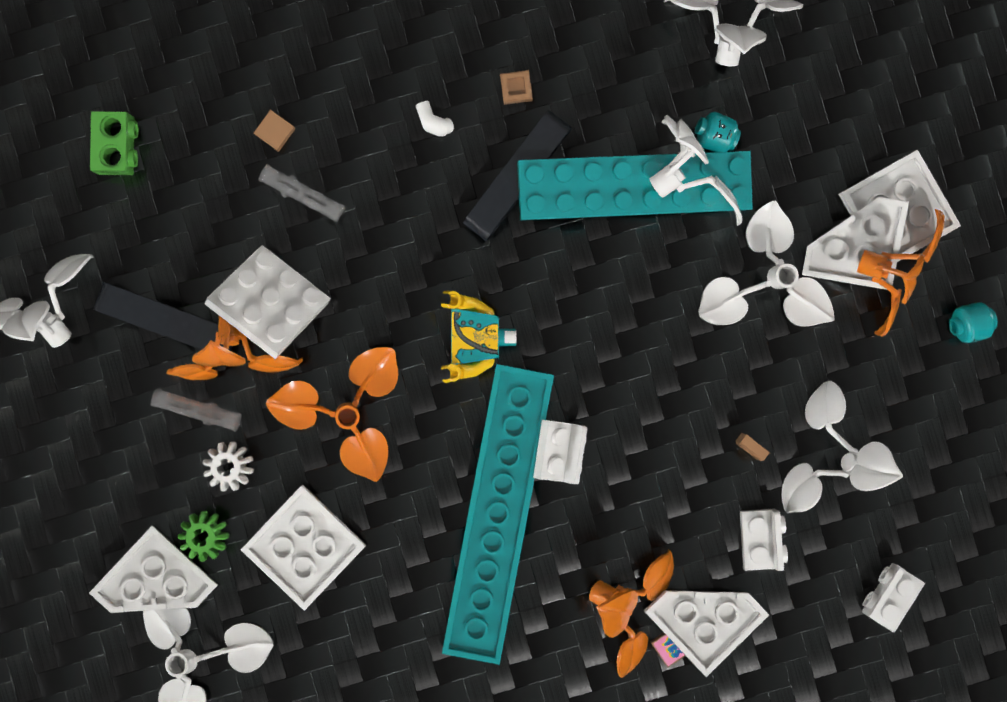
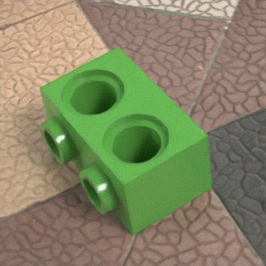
M91 112L90 171L98 175H134V167L138 165L137 150H134V138L138 137L139 129L138 123L132 115L127 112ZM116 123H120V132L115 136H111V127ZM115 152H120V161L115 165H111V155Z

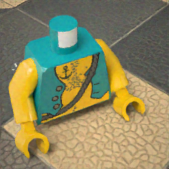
M443 291L444 294H449L451 297L449 304L441 303V307L451 309V364L441 366V370L448 369L451 373L449 379L443 380L444 383L455 382L458 379L476 377L491 368L495 359L499 358V346H516V329H499V316H495L493 308L479 299L460 295L456 291Z

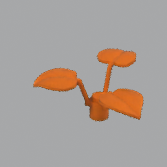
M935 209L937 217L936 232L932 242L923 253L892 254L882 251L880 255L864 250L857 272L873 277V282L879 283L891 292V311L884 324L874 332L876 335L883 337L889 332L899 308L902 289H895L881 279V277L887 279L889 273L902 277L905 284L902 304H906L915 289L917 277L922 270L924 262L928 263L942 235L945 215L941 210ZM887 259L917 260V262L906 273L891 268L893 262Z
M219 316L215 342L210 340L201 351L192 356V362L196 364H186L167 370V374L188 380H209L218 375V371L212 369L213 367L243 365L246 363V359L229 350V346L238 345L239 340H242L247 359L250 361L248 367L257 371L270 373L286 371L303 362V357L298 360L280 355L276 359L270 355L257 357L251 353L247 337Z
M373 348L361 353L353 360L349 368V379L352 383L360 386L352 403H343L337 407L336 411L316 405L319 398L318 393L311 384L305 381L290 382L267 399L266 406L271 414L282 424L293 429L302 430L312 427L317 419L316 411L335 417L339 427L351 429L355 436L347 437L341 445L340 458L343 465L354 474L366 477L374 482L381 478L388 460L387 441L384 435L376 428L371 427L363 430L361 433L356 427L360 419L357 405L364 390L371 396L381 397L389 394L395 388L398 380V367L393 348Z
M670 550L666 554L659 556L648 567L643 579V589H629L620 585L615 588L599 580L590 591L589 600L598 605L596 608L602 620L604 633L610 638L616 637L623 630L628 633L629 639L622 643L617 655V672L621 678L631 672L646 653L648 646L647 634L640 631L635 635V632L627 624L632 611L637 605L638 596H645L647 594V599L654 601L668 588L674 570L673 554Z

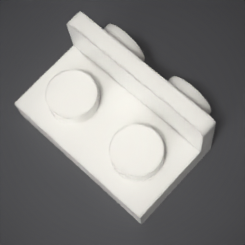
M542 420L533 478L579 484L587 427L572 423Z
M776 509L740 511L743 569L745 571L764 569L784 571V563L788 562L787 547L782 545V533L786 532L785 517L780 516V511Z
M892 563L890 567L887 566L881 572L878 579L880 583L875 591H871L864 599L862 613L890 631L895 632L925 583L905 571L902 567Z

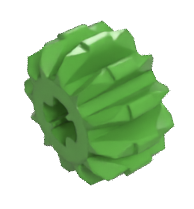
M202 511L199 517L193 513L189 515L190 522L184 521L181 523L180 526L186 532L178 534V539L186 540V543L181 545L180 549L183 551L190 548L191 551L188 555L190 559H193L197 554L201 562L206 561L208 555L215 559L218 557L217 550L223 551L226 549L227 546L221 540L228 539L229 533H221V529L225 528L227 523L217 524L218 514H213L209 519L207 511ZM206 531L209 537L201 541L199 535Z

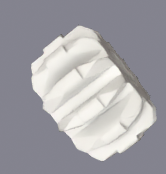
M224 442L218 443V451L213 448L208 450V454L212 459L203 460L205 466H211V470H207L203 474L205 477L214 476L210 481L212 487L220 482L221 491H226L229 485L233 491L238 490L239 482L244 485L249 482L243 473H253V468L246 467V463L253 461V457L243 458L247 451L246 447H241L236 452V442H230L228 448ZM233 462L234 468L230 469V474L229 470L224 471L223 465Z

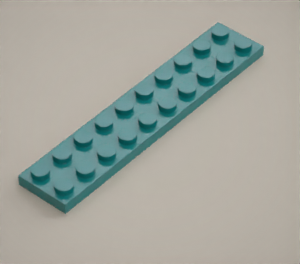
M496 364L442 654L500 665L535 478L533 476L542 420H546L554 375Z

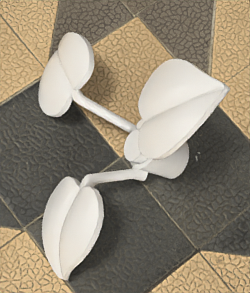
M664 0V2L671 1L686 9L709 10L712 13L715 30L714 43L718 44L715 61L724 66H737L741 52L745 54L753 46L766 40V33L753 28L761 10L768 8L773 11L784 12L803 8L802 3L794 0H754L759 4H757L747 26L739 27L732 24H719L718 10L715 6L718 4V0Z
M668 115L664 116L662 123L668 125L676 137V142L680 143V152L667 166L649 178L656 192L663 198L675 189L680 193L687 188L710 183L720 191L734 208L737 226L742 223V215L737 200L731 190L717 176H709L688 183H682V180L686 177L679 167L691 156L693 158L697 155L705 165L709 161L704 149L696 140L688 125L682 119L676 123Z
M771 201L758 209L750 219L746 229V239L749 247L755 252L766 251L767 257L776 263V266H773L768 271L767 281L739 292V286L733 279L726 277L716 278L705 287L699 307V315L706 322L715 325L734 324L740 321L748 311V304L742 296L772 286L775 289L787 288L786 290L790 295L785 298L783 308L786 317L793 324L808 327L835 320L832 303L824 288L812 278H799L798 270L795 266L784 264L783 259H778L772 253L786 251L794 239L792 223L781 210L777 201Z
M79 254L67 257L56 263L46 274L44 281L49 284L48 291L56 314L48 312L50 305L47 301H37L22 311L18 310L23 305L22 299L9 298L0 302V330L2 329L9 337L27 341H34L36 331H38L51 347H58L64 344L71 337V332L62 322L65 316L61 312L55 288L69 282L93 258V255Z
M829 380L824 382L809 398L805 408V418L807 423L814 429H821L826 426V430L849 453L845 454L841 459L842 470H816L813 472L811 465L807 463L799 464L791 469L784 480L781 494L783 507L787 513L804 512L816 505L822 493V483L817 477L822 475L843 476L845 478L850 475L852 485L861 491L881 489L903 477L887 446L880 442H871L863 446L858 452L856 448H853L833 429L832 424L840 422L844 417L846 401L840 387Z
M187 608L143 611L147 635L155 646L161 649H169L176 642L175 648L171 649L172 654L167 657L165 662L168 674L176 678L169 680L162 686L158 702H206L204 689L198 685H191V678L185 675L196 668L197 662L228 653V662L231 667L239 672L248 673L258 669L265 662L274 646L273 639L263 628L251 623H240L230 627L225 632L226 648L196 656L189 649L180 650L183 642L180 636L185 635L191 626V616Z

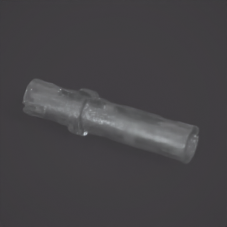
M268 164L260 174L259 181L280 191L283 197L287 198L290 196L309 208L333 219L335 222L340 219L345 209L343 204L341 205L320 192L298 182L297 177L293 175L289 177Z
M156 389L152 396L151 406L201 420L204 425L211 426L214 424L237 431L241 421L240 413L218 408L217 404L212 402L205 404L162 391L161 389Z

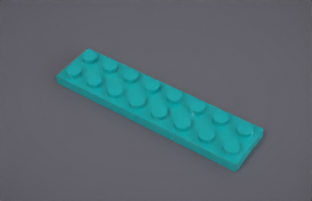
M751 151L705 153L709 161L706 165L697 155L693 158L691 156L679 167L686 177L682 180L683 184L709 176H717L735 196L740 211L753 210ZM678 154L517 161L520 220L735 210L720 191L710 183L687 188L680 193L675 189L662 198L652 186L649 178L667 166Z

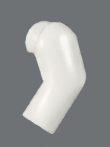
M423 101L415 105L423 129L426 132L437 136H446V134H450L453 131L454 124L452 120L433 115L429 101Z

